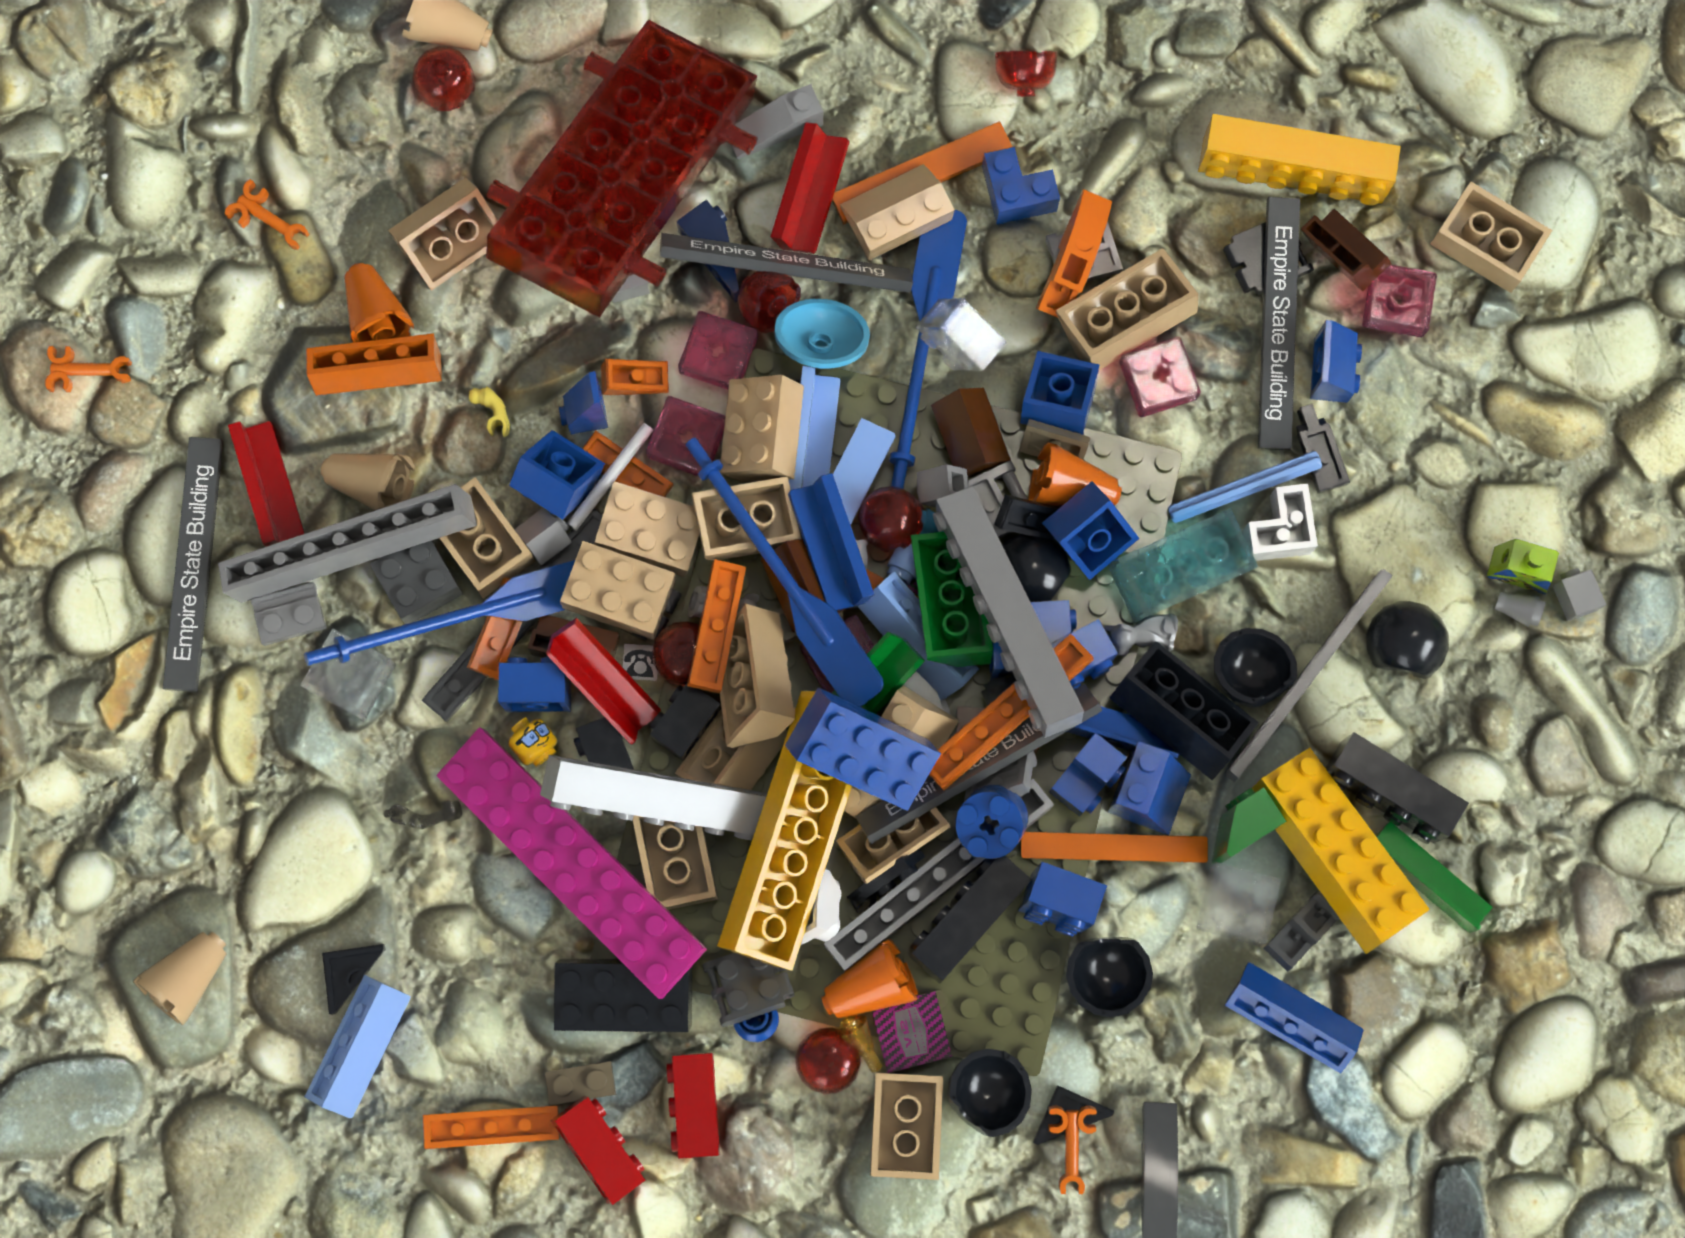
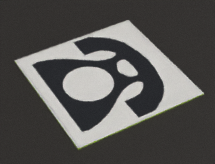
M624 644V670L634 680L657 681L660 646Z

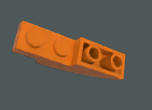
M1082 189L1058 246L1060 249L1036 309L1058 318L1056 310L1076 299L1079 292L1082 293L1106 228L1112 205L1111 200Z

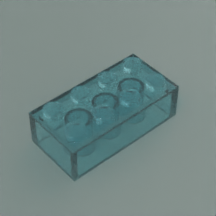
M1230 508L1119 557L1108 564V567L1134 623H1137L1257 568L1258 565Z

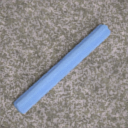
M1316 451L1306 453L1172 504L1168 507L1169 515L1174 523L1181 522L1318 470L1322 467L1321 459Z

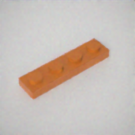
M714 559L712 562L687 684L689 687L718 694L722 690L746 571L745 566Z
M559 1105L423 1115L424 1149L560 1140L559 1132L550 1121L559 1114Z

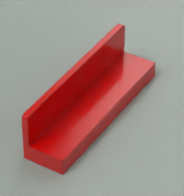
M805 123L770 236L782 250L809 254L816 253L850 143L844 137L827 136L816 123Z
M240 421L229 424L228 428L263 545L267 547L305 534L272 423L267 421L248 428Z
M577 618L551 635L546 652L547 656L628 743L634 744L637 739L638 730L654 720L657 714L661 712L660 707Z

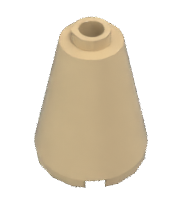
M413 0L406 22L410 23V31L403 29L402 37L415 41L479 51L481 46L487 48L493 30L488 29L489 22L459 0Z
M334 453L323 461L321 475L327 485L375 511L411 498L414 480L409 479L410 470L415 471L412 459L403 454Z
M201 932L139 974L133 980V983L144 995L149 993L148 996L154 1001L153 1003L170 1018L184 1025L227 955L223 950L226 943L214 932H211L209 935Z

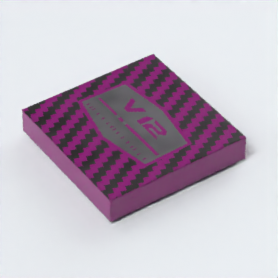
M936 991L918 995V999L911 1003L872 1011L887 1073L952 1057Z

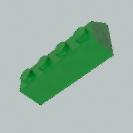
M945 532L911 535L927 660L955 667L991 664L993 647L992 640L987 631V624L989 623L985 614L980 615L974 605L973 596L975 594L971 586L966 587L962 581L959 571L962 567L958 559H952L946 546L948 538Z

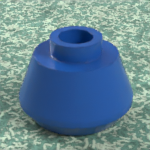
M777 1010L736 1023L734 1027L738 1035L744 1040L761 1042L770 1038L775 1033L779 1024V1015Z

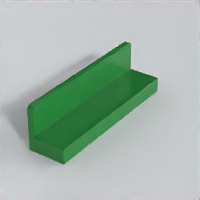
M887 632L867 653V656L877 668L884 681L882 691L861 706V708L877 714L896 691L925 662L922 656L906 639L891 632ZM834 690L832 694L838 696V694Z
M1391 821L1387 822L1376 837L1409 882L1468 933L1478 931L1481 928L1480 922L1493 907Z

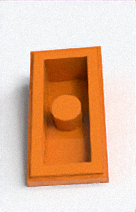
M605 359L601 365L602 395L668 393V361Z

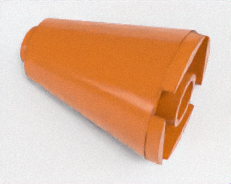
M357 263L351 266L346 272L344 279L352 343L410 336V328L414 329L410 315L372 265Z
M1047 442L1043 446L1037 458L1042 460L1038 470L1033 469L1031 476L1029 500L1061 507L1093 481L1113 505H1117L1122 492V488L1118 486V479L1056 444Z
M889 938L882 941L824 988L825 995L821 999L829 1015L835 1014L837 1018H843L911 1003L918 999L916 996L918 990L906 962L903 963L899 957H896L901 952L893 940Z

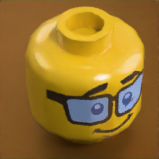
M525 717L511 728L514 734L510 737L508 745L522 764H533L535 767H538L548 760L549 755H554L557 752L554 749L557 744V738L542 719L538 718L529 721Z

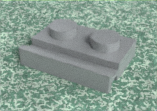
M314 582L251 599L262 645L266 646L327 629Z

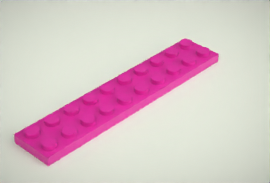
M479 727L436 775L658 999H663L707 950L567 810L551 807V801L540 795L542 785L485 729Z

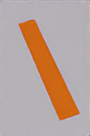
M1025 832L1021 839V857L1032 859L1206 863L1208 861V838L1206 836Z

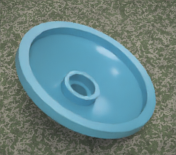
M807 299L789 305L779 314L775 322L774 336L779 348L794 361L812 368L833 369L851 364L865 353L869 344L870 331L865 319L853 308L828 299Z

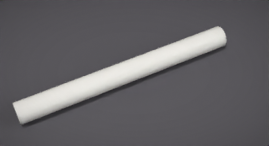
M643 423L568 520L567 525L571 529L577 531L611 487L613 481L618 478L653 432L650 426Z

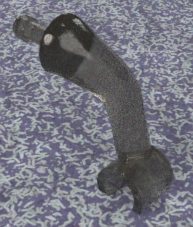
M447 800L440 803L442 810L429 815L417 814L400 804H394L389 810H385L383 815L386 818H390L395 824L425 829L442 822L460 819L463 813L459 801L452 802Z

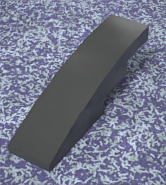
M1318 889L1263 949L1288 972L1340 918Z
M1144 1102L1142 1106L1143 1140L1141 1143L1142 1238H1177V1103Z

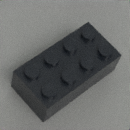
M1157 641L1153 643L1109 697L1212 781L1231 760L1259 723Z
M1355 732L1340 742L1325 767L1342 791L1346 789L1356 795L1355 800L1369 809H1372L1374 806L1384 812L1383 817L1396 826L1403 824L1413 830L1412 836L1426 844L1430 842L1436 843L1449 837L1469 802Z
M1006 856L986 859L976 872L980 876L974 884L968 880L954 896L958 901L951 909L946 905L933 919L932 923L936 927L929 934L923 930L911 944L910 948L914 952L910 958L939 984L1032 880Z
M561 958L555 962L554 1031L689 1032L692 1027V967L663 999H658L619 959Z

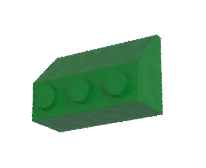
M1251 787L1225 805L1228 811L1220 817L1212 863L1215 867L1287 822L1265 788L1255 793Z

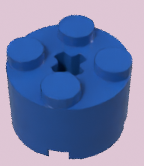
M987 785L977 789L966 799L957 813L956 832L960 842L975 857L995 859L1007 855L1018 845L1026 831L1028 824L1026 805L1020 796L1000 785ZM989 815L991 820H998L999 822L995 828L992 824H987L986 822Z

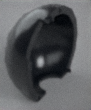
M1025 534L1011 537L1002 544L1029 601H1051L1071 573V565L1066 552L1054 540Z
M1398 601L1383 607L1372 618L1366 633L1367 651L1372 664L1376 668L1407 672L1418 678H1430L1442 666L1449 650V633L1442 618L1429 606L1417 602Z
M1244 628L1231 632L1220 642L1214 656V677L1220 690L1233 702L1250 708H1257L1277 698L1294 683L1297 678V661L1290 647L1278 635L1264 629Z
M1102 937L1083 940L1076 945L1068 959L1066 977L1070 992L1080 1006L1095 1015L1116 1017L1129 1014L1130 1011L1143 1002L1151 989L1153 970L1148 954L1137 940L1128 937Z
M984 1049L972 1052L956 1065L949 1078L947 1097L952 1109L969 1126L983 1135L996 1137L1011 1132L1022 1123L1030 1108L1032 1088L1028 1073L1018 1059L1006 1051Z

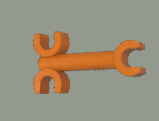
M251 179L246 181L243 186L244 194L238 198L237 203H232L225 209L224 214L226 217L231 219L235 213L241 212L242 216L238 220V224L240 227L245 228L250 223V214L283 234L288 245L292 249L298 250L300 246L293 240V236L301 233L308 237L310 234L305 226L297 223L290 225L259 205L268 199V191L262 188L259 194L252 195L251 192L256 185Z
M49 346L47 350V356L53 362L50 365L51 374L45 380L46 389L50 392H54L55 383L59 380H63V389L66 392H71L73 383L68 376H114L121 383L131 381V377L128 374H119L120 367L132 365V361L125 356L115 358L112 363H72L75 353L70 346L65 347V355L62 358H57V349L54 346Z
M1058 1105L1048 1107L1049 1114H1058L1062 1119L1058 1124H1048L1049 1132L1061 1133L1066 1129L1065 1174L1059 1180L1061 1194H1066L1067 1183L1075 1181L1078 1184V1193L1083 1194L1085 1184L1079 1175V1128L1087 1134L1096 1132V1126L1094 1124H1085L1083 1119L1089 1114L1096 1115L1097 1110L1093 1106H1084L1079 1110L1065 1111Z

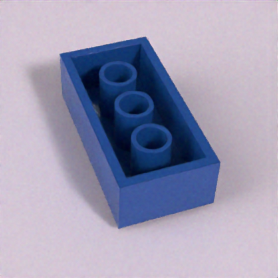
M819 687L785 744L797 761L906 811L909 810L941 755L927 738Z
M1041 862L1031 873L1030 878L1032 880L1026 887L1018 909L1019 912L1025 913L1023 919L1038 925H1042L1045 921L1056 925L1055 931L1071 937L1074 934L1077 935V933L1081 934L1093 926L1107 885Z

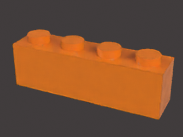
M434 333L306 348L307 377L316 396L442 381L441 353Z

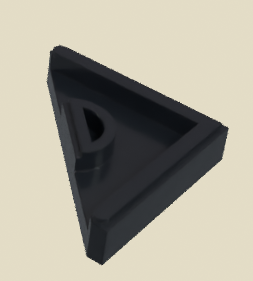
M385 944L322 953L329 1014H336L359 985L363 976L370 971L386 950Z
M1058 1085L1048 1107L1058 1105L1065 1111L1079 1110L1084 1106H1093L1096 1108L1097 1114L1086 1115L1083 1119V1122L1088 1125L1114 1114V1110ZM1048 1107L1033 1140L1034 1144L1039 1145L1065 1135L1066 1129L1061 1133L1049 1132L1048 1124H1058L1062 1117L1058 1114H1049Z

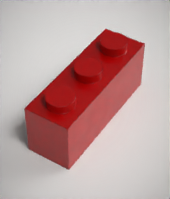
M714 1054L672 1056V1063L666 1064L668 1084L674 1083V1097H669L668 1099L670 1118L676 1117V1131H671L672 1152H678V1159L719 1156Z
M583 1096L550 1121L607 1204L614 1205L646 1181L641 1175L645 1169L634 1154L628 1156L622 1147L625 1139L615 1126L609 1128L603 1117L607 1114L598 1100L594 1098L591 1101L589 1097Z

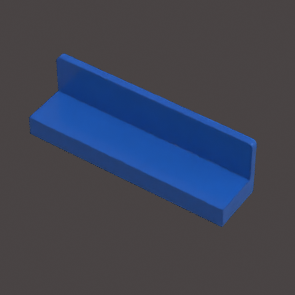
M833 473L820 476L813 485L790 490L788 496L825 602L834 607L836 611L865 604L874 595Z
M1102 706V712L1067 731L1089 739L1097 733L1112 746L1129 751L1140 741L1170 753L1175 759H1178L1179 753L1173 752L1170 746L1131 715Z
M1250 962L1245 966L1241 979L1225 1003L1226 1007L1340 1074L1357 1053L1364 1031L1360 1026Z

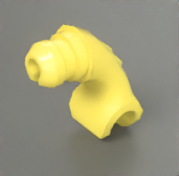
M488 386L482 389H471L469 391V401L473 404H481L493 411V417L487 422V430L491 436L494 435V430L498 426H503V437L508 436L510 423L505 410L506 406L503 404L502 399Z

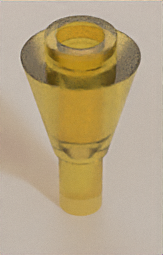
M865 1015L845 1017L840 1022L837 1034L858 1055L863 1057L872 1073L879 1071L883 1065L874 1051L867 1017Z

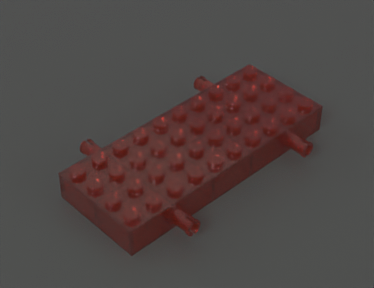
M649 19L616 63L599 56L593 51L590 53V56L588 55L584 63V70L603 78V81L521 191L518 192L502 184L500 181L494 180L487 192L488 199L494 200L507 207V209L487 235L486 258L599 318L626 279L632 274L652 283L656 287L660 285L666 274V268L645 259L643 255L720 145L727 142L749 155L758 140V136L735 126L753 100L757 75Z

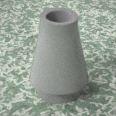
M1500 592L1495 610L1508 615L1527 627L1530 624L1538 627L1546 602L1538 600V596Z

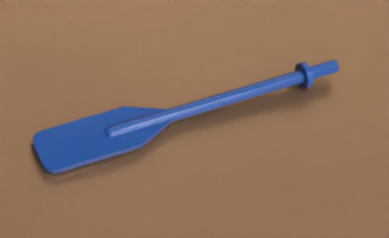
M958 210L954 211L951 221L920 235L911 294L920 327L897 452L890 453L889 462L895 465L890 492L897 495L903 494L907 467H912L915 464V457L910 454L932 327L954 298L967 225L966 216Z
M692 438L685 445L701 467L698 476L702 481L710 480L787 591L798 638L838 696L859 707L863 706L882 691L884 681L881 674L835 608L799 587L719 472L723 468V464L720 460L712 461L697 438Z
M575 560L512 577L480 604L345 641L343 636L334 637V645L304 653L307 666L338 658L341 663H345L350 660L349 654L482 616L528 621L563 611L565 609L562 608L560 600Z

